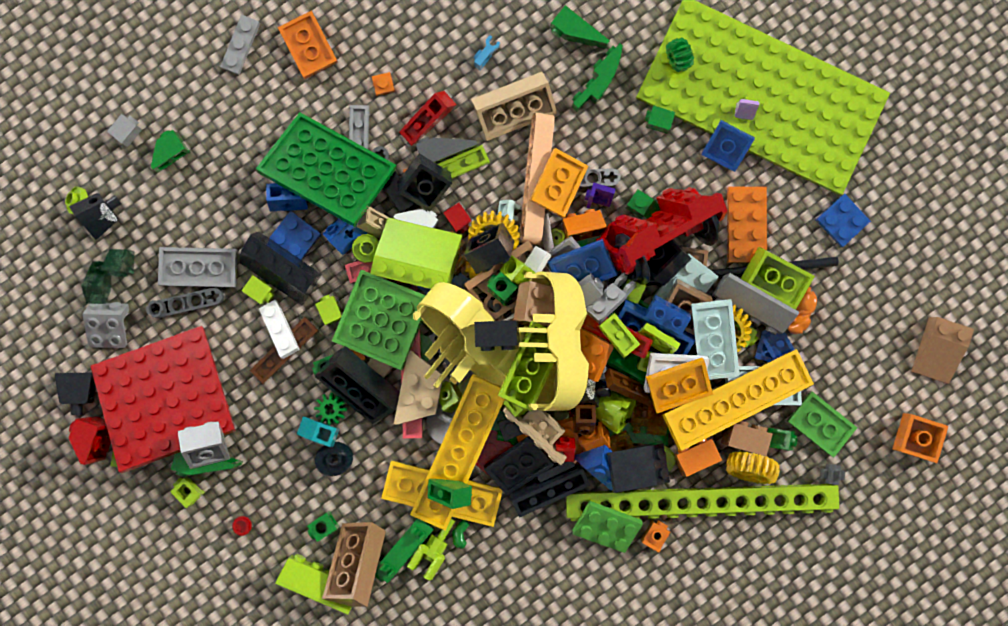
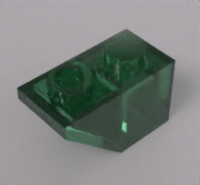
M109 249L101 271H106L108 275L115 277H127V274H134L135 251L129 249Z
M92 261L81 285L86 304H106L111 292V262Z

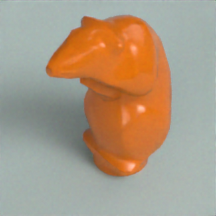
M811 287L807 289L796 308L799 312L798 316L787 328L792 334H801L810 326V316L817 305V296L811 291Z

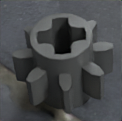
M826 464L825 469H820V477L825 478L824 483L839 485L840 480H845V471L841 470V465Z

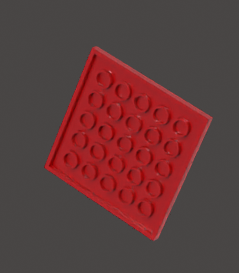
M203 326L91 365L118 471L121 474L181 452L178 431L184 430L186 427H197L207 422H219L224 436L236 431Z

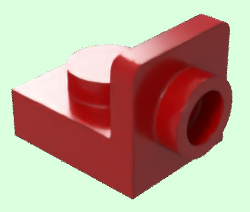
M559 437L555 441L556 451H561L567 457L564 462H574L575 438Z

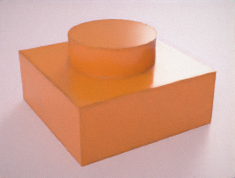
M390 72L372 76L376 96L395 92Z

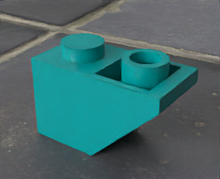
M303 416L297 435L322 445L333 447L340 429Z

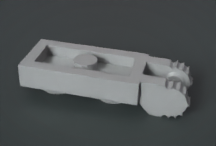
M624 273L603 291V296L586 307L587 314L599 324L625 301L627 296L636 287V283L631 281L624 287L623 291L619 288L627 280L628 276Z

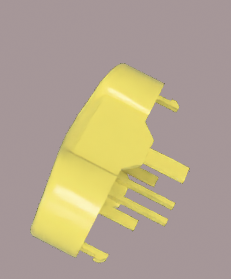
M542 271L535 274L526 272L524 278H530L529 281L553 287L555 315L533 314V322L550 323L547 329L529 328V326L517 328L520 342L515 346V349H519V347L548 348L552 354L534 353V362H554L536 404H529V408L540 411H568L580 403L586 391L589 363L581 352L580 329L587 315L583 291L578 281L570 274ZM526 333H547L548 343H526L522 341Z
M439 282L435 284L417 305V311L413 313L415 321L420 317L438 336L424 355L431 360L439 349L441 353L424 377L428 379L443 359L446 358L450 364L433 386L435 388L439 387L455 365L458 366L452 372V376L449 379L454 385L457 382L460 383L470 370L474 375L502 387L519 349L501 350V348L495 346L493 351H481V347H475L474 322L495 321L494 318L484 309L482 303L469 292L449 283Z

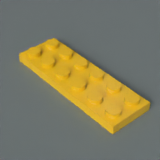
M391 460L381 499L413 507L429 470ZM468 480L467 484L472 486L471 505L456 508L452 517L494 527L503 492L502 489Z

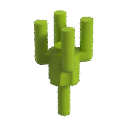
M450 520L446 531L441 529L437 537L432 534L426 544H421L407 565L409 569L416 570L424 557L432 562L424 578L429 581L433 580L445 559L443 552L448 544L444 542V539L455 523V520Z

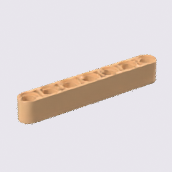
M534 112L532 116L520 223V243H525L529 240L531 245H540L542 241L545 208L531 202L530 198L551 155L554 115Z

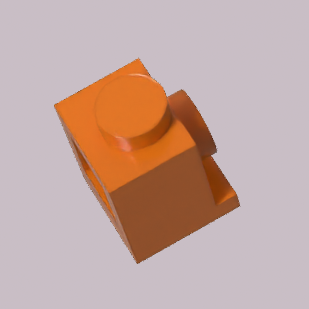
M602 421L598 422L593 433L582 435L578 438L580 446L585 448L586 451L603 445L610 448V434Z
M651 520L640 539L641 542L659 553L670 534V531L667 530L668 525L660 520L657 523ZM656 532L661 534L658 539L654 538Z

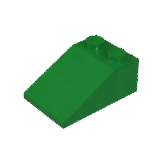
M179 452L175 454L170 469L176 471L175 474L187 477V475L232 469L242 465L243 461L230 457L229 460L190 469L183 455Z

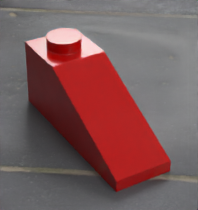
M445 91L434 93L399 133L413 146L443 120L457 104Z

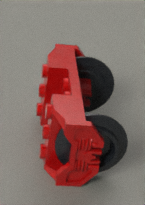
M691 187L685 190L666 189L660 196L656 197L661 211L654 212L650 218L644 220L620 215L607 226L602 236L596 239V241L603 239L617 271L621 270L622 273L628 276L627 278L630 281H637L645 285L650 281V269L647 261L656 255L654 251L656 248L684 233L685 236L694 234L699 241L708 246H712L718 241L719 222L724 219L728 212L722 194L700 195L695 188Z

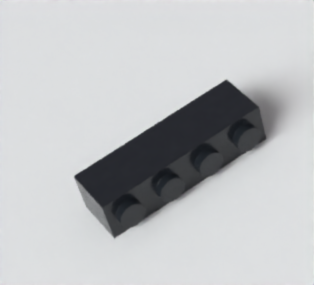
M576 462L574 467L541 483L538 479L509 494L519 518L590 486L581 464Z

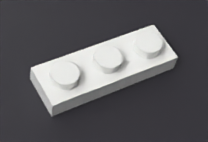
M273 300L259 308L280 358L284 359L299 351L300 349L279 302Z

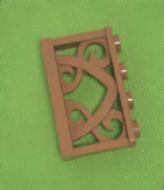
M528 240L513 250L511 255L525 263L527 260L525 254L529 253L530 255L533 251V246ZM500 263L494 265L488 272L483 273L482 271L464 284L466 291L482 303L484 309L495 321H503L506 319L504 315L510 311L513 314L517 300L516 295L511 300L515 302L506 307L488 292L487 282L493 275L497 276L500 273L499 270L504 265ZM546 265L542 272H550ZM475 288L488 295L484 302L480 300L474 291ZM491 297L495 298L493 307L497 303L501 305L500 311L496 313L489 311L487 307Z

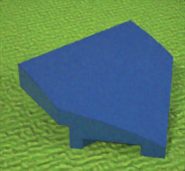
M763 330L755 358L770 362L795 349L785 332L774 335Z

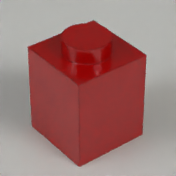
M460 202L444 212V216L457 234L459 232L463 234L471 227L472 220Z

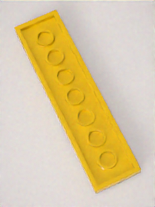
M795 349L713 389V395L681 405L662 414L678 450L682 451L814 385L798 350Z
M472 374L410 513L411 516L446 531L455 509L427 498L429 479L461 481L467 484L504 402V399L498 396L501 386Z

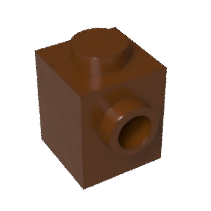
M577 405L573 412L574 433L581 435L593 433L596 426L595 405Z

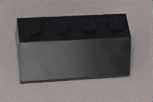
M259 231L250 234L241 249L240 264L300 305H304L322 275Z
M346 346L334 353L315 375L316 379L372 424L394 412L398 405L400 391Z

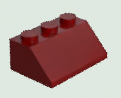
M98 416L75 419L69 427L70 435L68 438L80 464L86 465L105 460L111 445L105 419Z

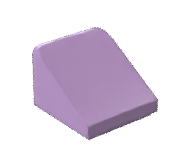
M745 99L739 100L736 104L735 117L753 120L759 107V102Z

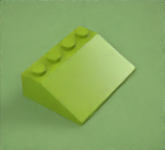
M388 217L374 255L370 274L429 289L439 282L452 284L463 235Z

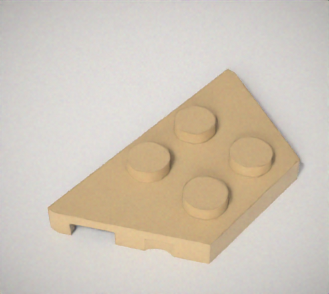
M413 351L409 352L406 360L394 420L395 425L434 415L437 412L442 383L438 388H435L433 385L441 376V373L435 370L426 379L424 375L431 368V365Z

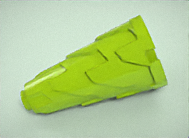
M611 391L610 397H600L599 407L596 408V420L602 421L603 425L619 434L627 423L625 421L627 418L630 419L636 405V400Z

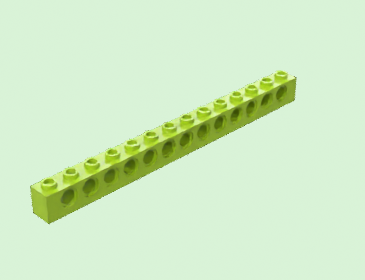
M833 484L647 489L628 490L613 493V491L575 492L565 497L566 516L571 518V521H578L583 513L580 506L585 501H592L597 504L608 501L610 503L609 508L640 519L641 515H648V518H659V515L677 518L679 514H686V517H698V514L705 513L706 516L712 517L717 516V513H725L726 516H736L737 512H744V515H756V512L761 511L767 515L775 514V511H783V514H794V510H802V513H814V510L831 513L833 509H839V487ZM800 494L801 501L795 504L794 497ZM816 494H820L821 497L818 503L813 501ZM781 495L782 502L776 505L774 502L775 497ZM740 496H743V504L741 506H737L736 499ZM758 496L763 497V502L760 505L755 504V499ZM724 497V505L718 507L716 505L717 499ZM681 498L686 499V505L683 508H679L677 505ZM699 498H705L706 500L703 507L697 506ZM644 499L647 500V508L640 509L639 502ZM661 499H666L667 506L662 509L659 508L658 502ZM623 500L629 502V507L625 510L619 508V504Z

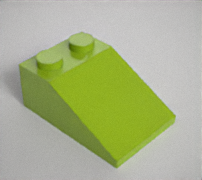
M758 247L741 279L796 310L815 276L779 256Z

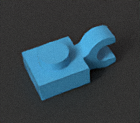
M491 35L487 37L486 47L483 51L479 50L474 56V67L480 71L492 57L494 51L500 47L499 41L494 46L490 45Z

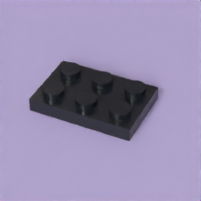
M528 436L485 464L484 470L508 496L553 467L554 462L549 458L545 450L538 448L534 440Z

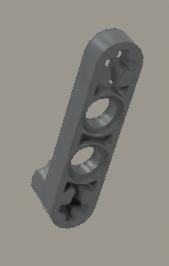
M209 288L162 300H152L146 307V312L154 318H165L217 306L224 301V293L218 288ZM214 291L216 294H219L216 302L213 299L206 300L205 296H213ZM196 295L201 298L199 306H193L191 303L192 298ZM176 300L182 302V308L178 311L173 308V303ZM157 305L160 306V312H159V313H158V312H155V309L158 308Z

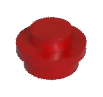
M239 516L233 521L232 529L235 534L244 536L251 531L252 522L246 516Z

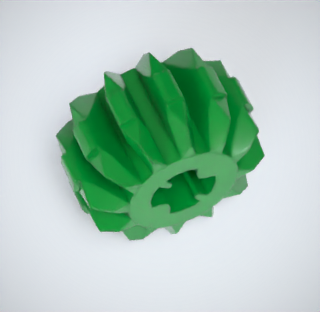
M683 37L676 38L666 45L667 59L673 70L683 72L694 65L693 51L686 39Z
M333 392L329 394V398L326 394H323V400H316L320 406H315L314 410H320V413H317L315 416H323L320 420L321 423H324L327 419L328 425H332V421L338 424V417L341 419L345 418L341 412H346L347 408H342L341 405L346 404V402H339L341 399L339 396H336L334 399ZM333 404V410H335V412H331L329 414V409L327 408V405L330 406Z

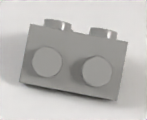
M99 301L88 305L82 315L87 342L90 347H126L127 338L124 318L129 312V305L121 304L120 302L101 303Z

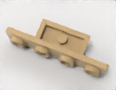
M507 407L504 408L503 412L506 418L511 422H515L523 434L529 435L538 448L544 449L553 462L560 465L564 463L567 457L561 451H556L553 444L565 432V429L546 411L537 409L532 410V412L528 411L525 416L514 417Z

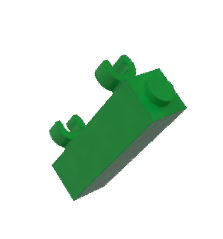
M417 518L378 563L375 577L381 582L389 583L435 527Z

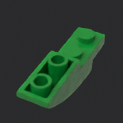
M621 43L617 47L613 45L607 51V57L603 61L601 59L598 60L593 66L594 71L592 75L596 79L592 78L585 85L587 89L583 93L579 91L572 99L574 101L572 108L576 112L589 99L596 104L608 89L620 62L623 47Z

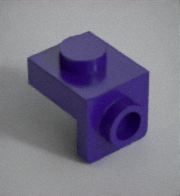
M593 182L592 189H587L584 200L588 201L586 208L590 209L592 202L610 207L615 188Z

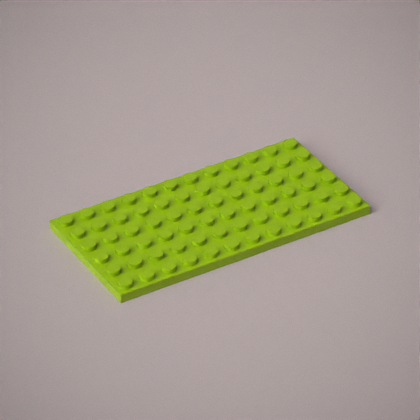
M682 0L636 99L650 106L654 105L674 111V117L711 135L720 120L755 137L747 152L841 196L890 92L696 0ZM683 37L691 45L694 65L683 72H676L669 65L666 45L676 38ZM745 99L759 102V107L753 120L735 117L736 104L739 100Z

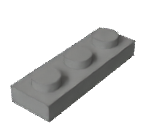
M244 15L240 16L220 67L222 69L240 75L260 26L259 21Z

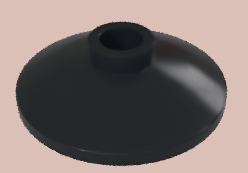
M335 442L333 447L322 446L315 456L317 470L321 474L331 477L345 473L353 462L352 450L342 442Z

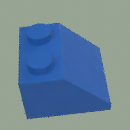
M606 445L574 455V459L609 490H613L607 453L612 451Z

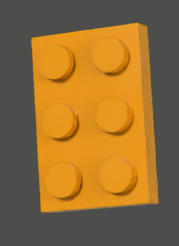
M554 148L530 201L564 218L587 171L588 165Z
M702 357L645 376L656 413L713 395L705 360Z

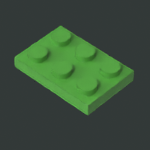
M812 391L807 394L802 401V405H799L787 420L788 423L833 458L858 428Z
M589 501L572 531L575 536L625 553L643 523L641 519Z

